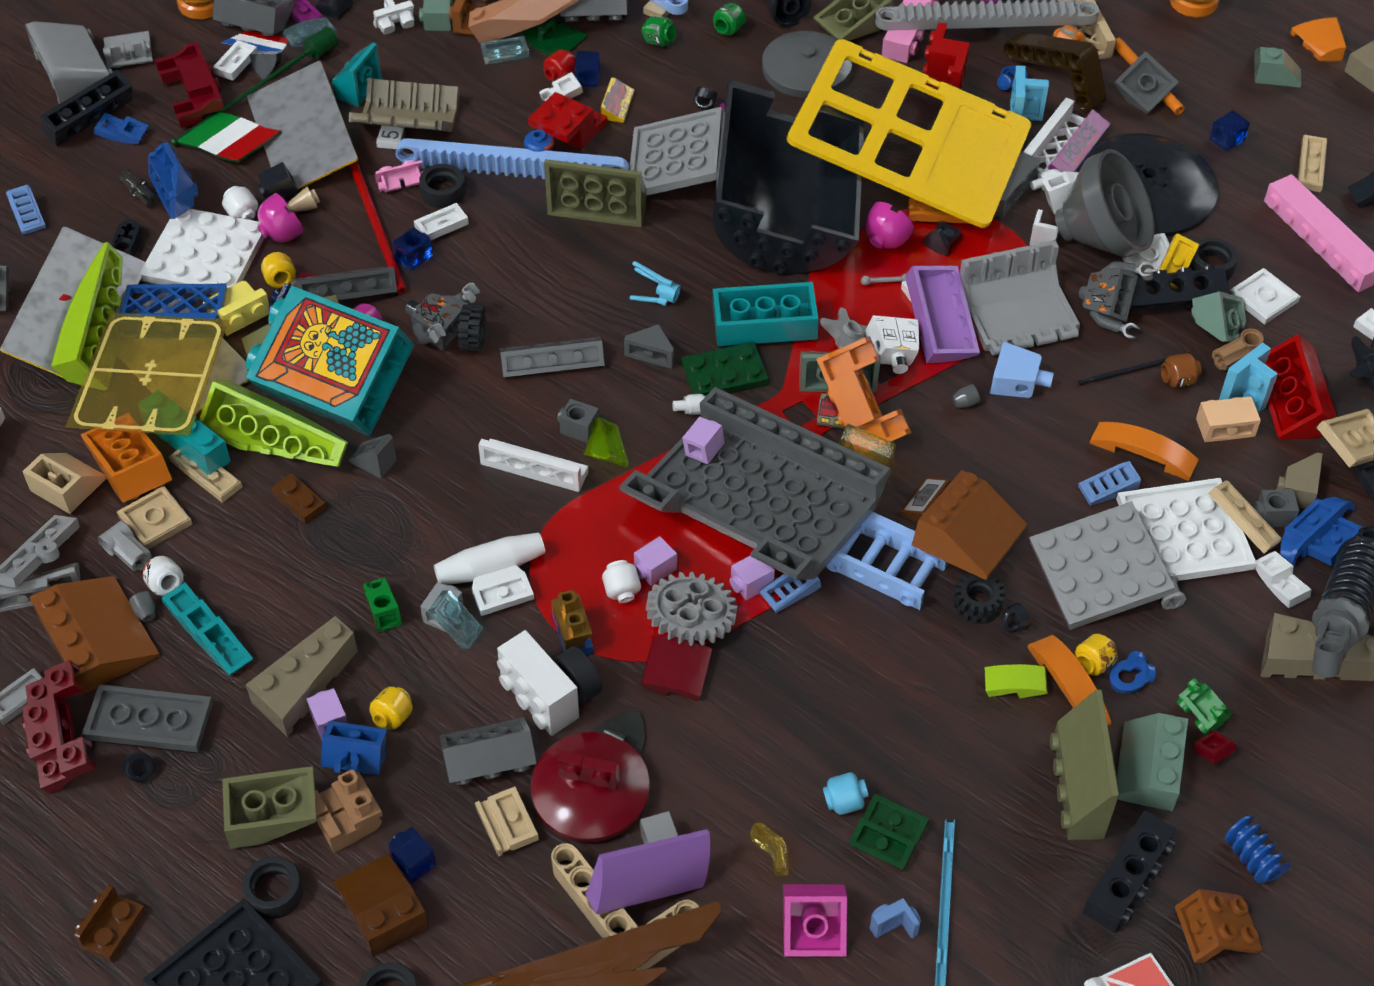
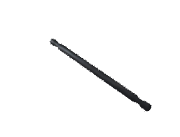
M1166 358L1096 375L1088 379L1078 380V384L1082 385L1086 382H1093L1164 363Z

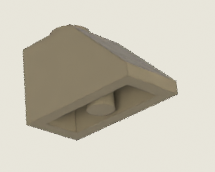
M1315 453L1288 466L1284 477L1279 476L1276 490L1294 489L1298 508L1306 509L1316 499L1322 453Z

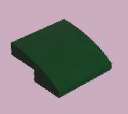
M874 794L864 817H861L848 845L904 871L929 823V818Z

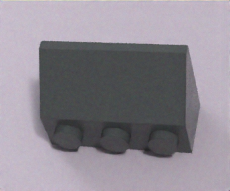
M214 0L213 20L220 21L225 26L237 25L241 26V29L245 31L257 30L261 31L262 35L274 36L276 33L284 30L295 5V0Z
M579 0L561 11L560 17L565 18V22H578V18H587V21L590 22L601 21L600 17H609V21H621L623 17H627V0Z
M524 717L439 735L449 783L455 782L457 785L472 782L475 777L494 778L500 776L502 771L513 769L514 772H521L530 769V765L537 764L531 731Z

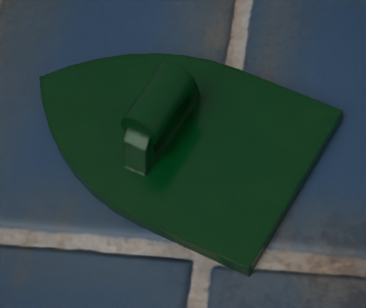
M552 18L542 24L522 31L524 38L533 48L548 56L557 50L571 52L587 38L586 34L566 24L554 21Z

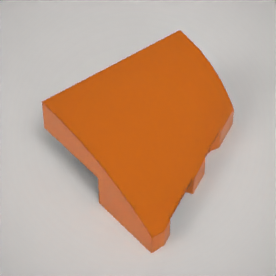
M1337 17L1312 20L1291 28V35L1301 37L1304 40L1302 45L1312 51L1319 61H1342L1346 44Z

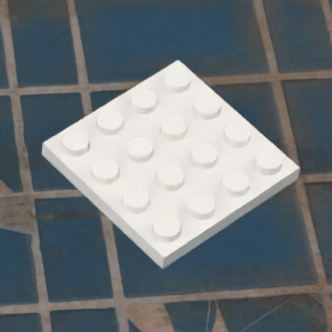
M189 209L176 219L168 221L139 273L142 276L141 281L154 284H162L164 282L169 284L226 283L227 288L243 281L265 238L257 228L260 222L242 218L234 219L226 215ZM211 292L210 294L215 295L219 292Z
M1221 478L1119 492L1116 500L1119 506L1131 501L1133 502L1167 572L1175 573L1179 579L1178 581L1255 569L1257 563L1244 532L1208 494L1214 487L1222 483Z

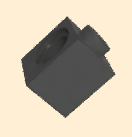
M570 399L565 408L562 407L558 413L557 421L560 424V434L589 443L599 426V408Z
M1294 489L1261 490L1258 501L1254 502V509L1271 527H1286L1299 513Z

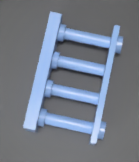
M872 512L826 567L833 572H839L897 599L906 606H912L920 610L925 590L920 588L933 567L944 571L949 563L911 546L915 534L914 530ZM864 534L875 540L860 561L847 555L858 536ZM884 545L899 550L886 572L871 566ZM908 556L923 561L910 584L896 578Z

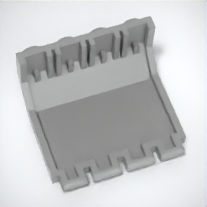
M1056 240L962 260L960 277L974 331L984 351L990 350L992 356L1000 354L1003 342L1026 349L1034 347V341L1037 346L1057 342V335L1061 341L1079 336L1080 323L1058 282L1056 260L1059 246Z

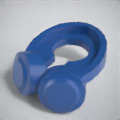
M1007 66L1001 70L1000 77L997 80V85L1001 90H1009L1013 87L1014 79L1009 75H1015L1016 66ZM1025 70V78L1027 79L1028 74Z
M1132 651L1126 660L1118 662L1112 668L1109 677L1110 685L1119 693L1131 694L1137 692L1147 683H1153L1156 676L1155 666L1147 663V658L1143 653ZM1140 670V673L1135 675V680L1132 683H1124L1119 679L1118 674L1122 671Z

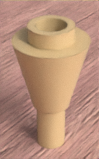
M306 187L291 199L286 207L290 212L294 213L318 208L316 204L320 200L314 189L309 191L308 187Z

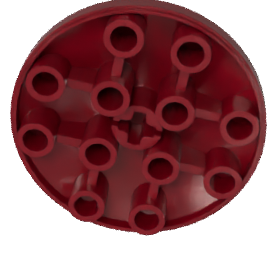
M601 732L577 733L553 744L540 757L531 779L532 801L539 818L554 833L577 842H601L624 833L640 818L649 798L648 770L640 754L626 741Z

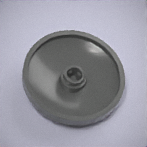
M814 31L791 32L776 38L766 47L763 53L762 71L765 79L771 86L782 93L794 97L807 98L837 40L830 35ZM844 61L831 87L833 90L838 91L848 82L852 72V61Z

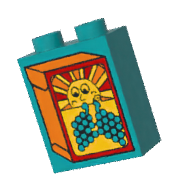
M291 285L285 299L279 298L270 310L269 325L271 327L263 343L254 345L247 356L246 370L248 373L245 378L266 395L370 437L414 347V343L395 325Z

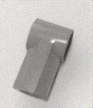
M119 521L98 537L99 543L109 555H116L133 571H142L145 564L152 558L151 552L135 539L133 532L123 521Z

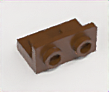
M107 885L105 890L94 899L92 909L86 918L81 919L77 924L74 938L81 950L113 963L145 914V907L118 895L115 887Z

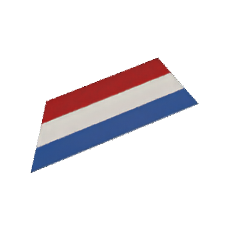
M245 31L220 43L234 45L239 40L256 46L257 51L282 52L290 38L277 35L265 36L259 31Z

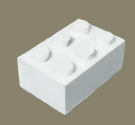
M526 630L497 648L499 659L497 665L500 669L501 676H499V681L505 690H511L516 695L515 698L519 706L523 710L528 709L535 724L541 730L545 729L552 737L579 718L577 687Z

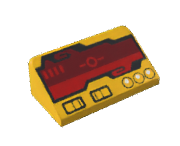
M611 77L601 105V114L607 116L608 121L624 123L634 89Z

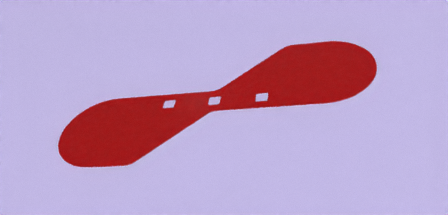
M909 208L900 210L909 218ZM992 219L990 225L986 228L969 223L944 222L962 231L961 239L950 249V253L947 256L939 254L923 244L925 236L940 222L911 221L914 225L913 233L902 246L894 249L876 248L870 243L865 226L859 228V241L848 255L831 266L810 272L808 282H813L818 313V339L794 341L781 391L773 398L757 405V407L790 421L783 411L803 402L814 413L816 418L800 427L822 436L825 432L834 428L816 425L821 394H828V392H800L799 377L800 351L833 352L838 350L835 339L822 327L820 323L821 318L838 320V311L840 308H844L848 313L849 319L861 326H868L873 315L915 319L912 303L901 289L902 281L863 285L861 283L863 276H868L869 278L900 277L908 273L912 266H958L960 273L961 262L964 259L1026 247L1028 245L1014 231L995 219ZM976 335L979 351L981 352L984 349ZM919 336V351L912 364L908 366V370L883 384L878 383L877 393H873L875 400L879 405L965 359L941 363H926ZM669 451L572 500L548 521L540 533L545 553L530 561L529 571L530 586L537 607L545 620L557 632L552 616L551 600L557 599L558 594L574 590L575 594L579 593L592 631L590 638L594 649L592 654L617 661L647 662L653 637L655 635L668 636L667 632L659 634V626L652 627V619H647L648 611H646L648 593L652 591L653 585L650 586L645 579H640L641 590L634 595L635 599L627 603H619L618 600L608 598L602 579V574L607 569L608 564L619 560H626L634 565V552L659 536L677 553V570L672 572L671 575L678 578L679 572H682L685 577H689L690 572H693L695 577L699 578L701 574H704V580L708 581L714 577L715 585L724 583L723 591L731 590L730 597L736 599L735 606H737L735 624L732 625L731 630L771 609L760 593L745 600L740 592L736 593L730 584L731 565L751 556L754 548L682 512H661L619 490V486L635 470L647 475ZM774 569V580L784 573ZM771 593L772 597L779 602L781 598L777 593ZM705 639L704 645L709 643L710 641L708 639Z

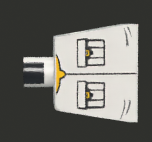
M872 316L864 332L866 337H871L877 353L880 354V364L892 365L893 372L896 374L905 373L919 351L918 320Z

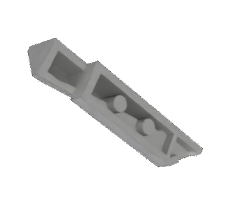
M75 562L28 577L16 588L0 586V612L33 606L30 596L56 584L81 581L79 563Z

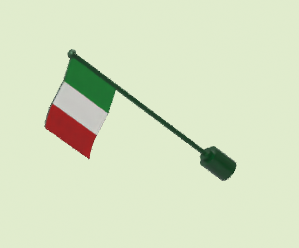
M325 26L304 40V52L226 104L224 109L216 111L178 138H172L171 145L177 147L179 144L199 149L230 162L239 163L280 135L282 131L266 128L242 117L223 112L304 57L308 56L318 60L337 47L339 40L335 32L330 27Z

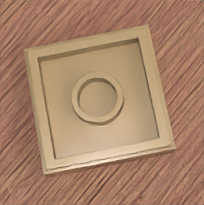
M165 486L117 511L119 519L131 529L135 539L148 550L193 525L190 517Z

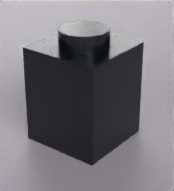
M284 162L258 174L261 182L258 188L264 198L277 193L283 199H286L299 192L295 180Z

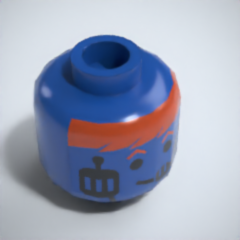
M533 130L525 136L524 149L535 152L555 151L554 138L543 130Z

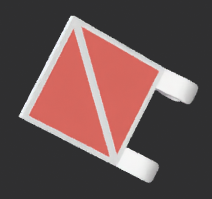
M1152 953L1144 955L1100 977L1088 979L1084 983V986H1174Z

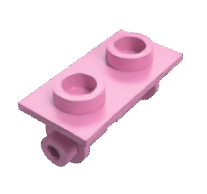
M410 160L400 166H385L376 171L375 181L378 183L379 191L387 193L401 189L400 180H404L406 187L418 185L419 177L423 172L422 160L416 162Z

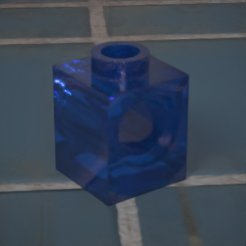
M577 51L575 78L581 87H598L600 52Z
M1233 110L1214 121L1209 139L1227 152L1246 140L1250 122Z
M412 227L392 242L395 260L410 271L414 270L433 256L430 237L426 233H422L415 227Z
M412 826L405 832L396 834L391 842L387 844L390 857L412 883L437 865L434 850Z

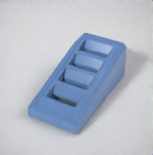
M29 185L6 192L22 235L46 228ZM36 218H37V220H34V221H31V222H28V223L23 224V222H26V221L33 220V219H36Z
M1127 461L1080 482L1078 487L1088 504L1092 506L1117 498L1119 492L1138 490L1141 479L1131 462ZM1092 487H1096L1099 494L1096 495Z
M783 574L760 590L759 593L777 613L821 588V582L817 576L815 579H805L806 582L802 584L800 580ZM794 582L798 588L794 590L790 583ZM785 587L790 594L786 596L781 588ZM776 592L782 600L777 602L771 593Z

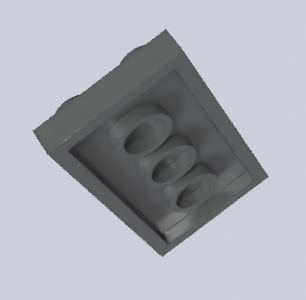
M99 685L82 735L87 740L198 752L213 701L208 696Z

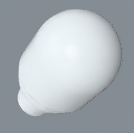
M1057 169L1042 172L1038 175V179L1030 181L1031 189L1041 188L1044 190L1042 180L1061 172Z
M702 394L684 396L683 400L672 402L673 411H684L685 414L700 415L699 403L706 396Z

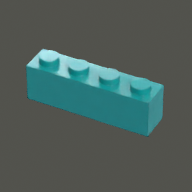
M160 390L155 391L138 403L144 425H146L153 409H158L154 426L159 428L181 427L186 423L189 415L186 410ZM193 416L190 423L181 430H154L157 436L175 450L179 449L185 458L196 463L198 468L207 475L212 474L214 471L218 472V468L225 467L231 462L225 440Z

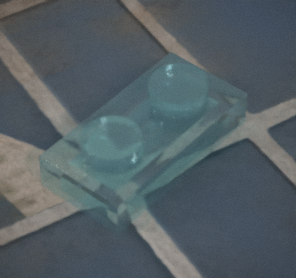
M524 36L480 43L485 64L529 57V50Z
M443 590L428 610V613L462 649H469L483 630L482 625L450 590Z

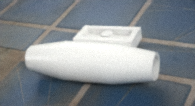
M539 532L508 536L462 550L435 564L434 571L438 582L444 585L473 581L472 593L479 612L483 616L534 599L526 573L519 566L544 554L545 547Z

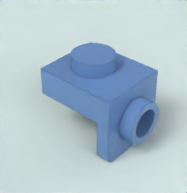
M904 898L891 905L883 904L879 906L871 916L870 930L878 938L903 925L910 937L914 938L918 935L921 920L916 909L913 906L909 907Z

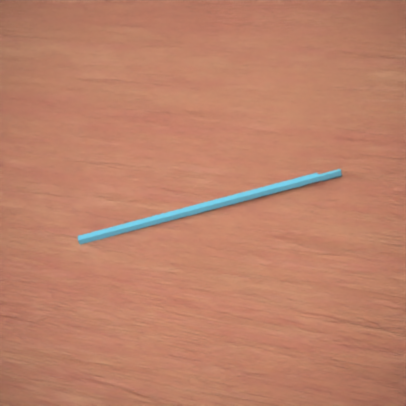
M946 819L944 826L935 986H945L955 825V820L951 823L946 822Z

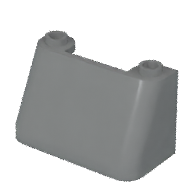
M36 21L25 24L37 61L41 60L49 76L52 88L56 91L59 104L112 73L111 68L106 69L98 54L89 28L85 29L83 25Z

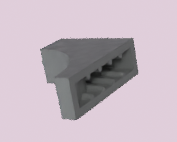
M1020 151L994 215L1003 218L1030 186V181L1037 178L1040 159Z

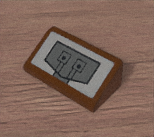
M925 477L900 510L899 515L918 524L921 516L950 484V480L946 478Z

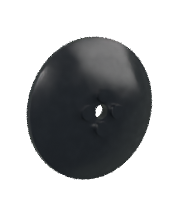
M1131 133L1107 138L1095 144L1076 169V172H1079L1087 158L1108 149L1116 150L1125 156L1138 173L1148 194L1154 217V234L1165 233L1166 237L1188 232L1202 224L1212 213L1218 198V182L1214 171L1206 160L1188 146L1163 136ZM1145 175H1151L1152 178L1145 177Z

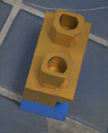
M574 590L559 593L558 598L551 600L552 616L563 651L574 646L583 651L585 655L594 653L590 638L592 631L579 593L575 594Z

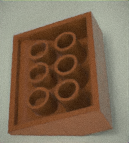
M961 470L919 519L911 546L987 580L1025 531L1028 524L985 480L978 478L973 473Z
M114 576L56 584L30 596L37 616L62 661L71 660L79 665L80 671L74 673L75 682L83 687V691L80 692L81 696L98 688L99 685H104L160 657L159 652L141 621L134 614L127 597Z

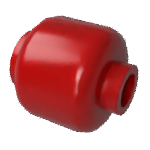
M555 51L544 60L543 68L546 78L554 82L571 72L574 75L577 70L576 58L568 51Z

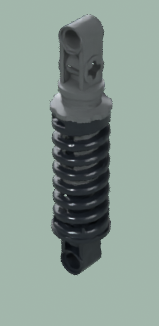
M1372 526L1360 528L1356 537L1346 540L1339 547L1335 564L1317 610L1313 613L1312 622L1316 628L1317 640L1315 642L1312 671L1318 676L1326 678L1337 676L1344 658L1346 659L1348 649L1361 642L1362 637L1368 632L1369 621L1374 610V527Z

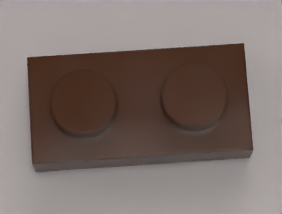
M292 473L271 487L272 494L305 524L327 509L325 502Z

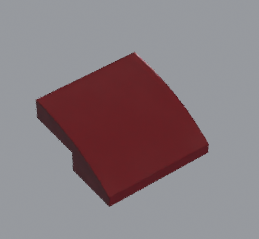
M655 635L651 643L640 686L664 695L671 691L697 701L701 696L712 648L695 642L693 646H690L688 640L678 644V638L674 637L668 640V636Z

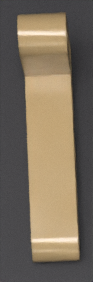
M564 843L553 849L552 867L555 878L602 938L618 934L612 932L616 927L624 928L625 931L638 927L624 908L596 914L586 897L589 885L582 888L576 886L581 882L590 884L594 870L573 845ZM564 860H569L572 862L568 865L560 864V862ZM683 900L648 923L699 906L694 901ZM680 946L659 951L634 971L650 968Z

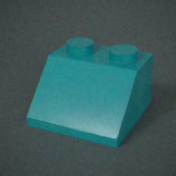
M371 43L357 52L345 64L341 72L334 77L332 87L335 99L359 107L366 99L368 78L382 79L376 43Z

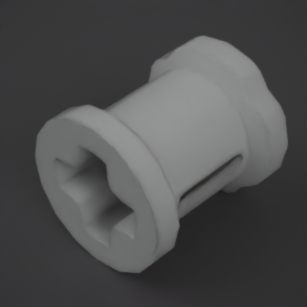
M1168 573L1175 586V593L1163 597L1161 601L1162 607L1166 610L1178 608L1186 601L1185 594L1180 592L1178 587L1179 579L1175 573Z

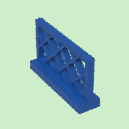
M226 283L127 285L121 311L116 313L115 320L121 317H155V319L172 320L193 319V321L214 322L221 329L217 310L224 307L227 285ZM211 292H219V295L211 300L206 297ZM133 293L145 294L136 301L132 298ZM161 293L170 294L162 300H159L156 297ZM185 293H194L193 296L186 300L181 297ZM200 299L205 302L198 308L192 306V304ZM150 300L155 303L147 309L141 306ZM174 300L180 302V304L172 309L167 306ZM161 308L165 311V313H155ZM185 308L190 311V313H179ZM212 308L215 312H205V311H207L208 309ZM135 309H138V310L140 311V313H130V312H132V311L135 310ZM120 320L115 323L120 338H140L143 325L142 320ZM153 321L144 338H179L182 324ZM192 323L184 338L215 337L217 329L209 324Z

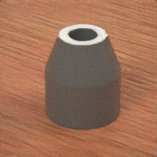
M973 384L960 388L952 396L956 408H968L980 403L978 391Z
M139 592L130 598L129 603L134 614L143 622H149L156 617V605L150 592Z

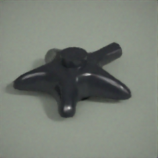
M1354 336L1351 345L1356 360V368L1350 372V375L1354 378L1360 377L1364 379L1374 391V337L1369 348L1359 337Z

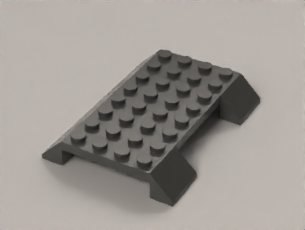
M714 387L699 403L701 417L722 425L725 443L709 464L686 456L683 439H681L647 475L635 470L619 486V490L661 512H682L754 548L751 552L752 558L796 580L815 579L875 510L890 475L891 468Z

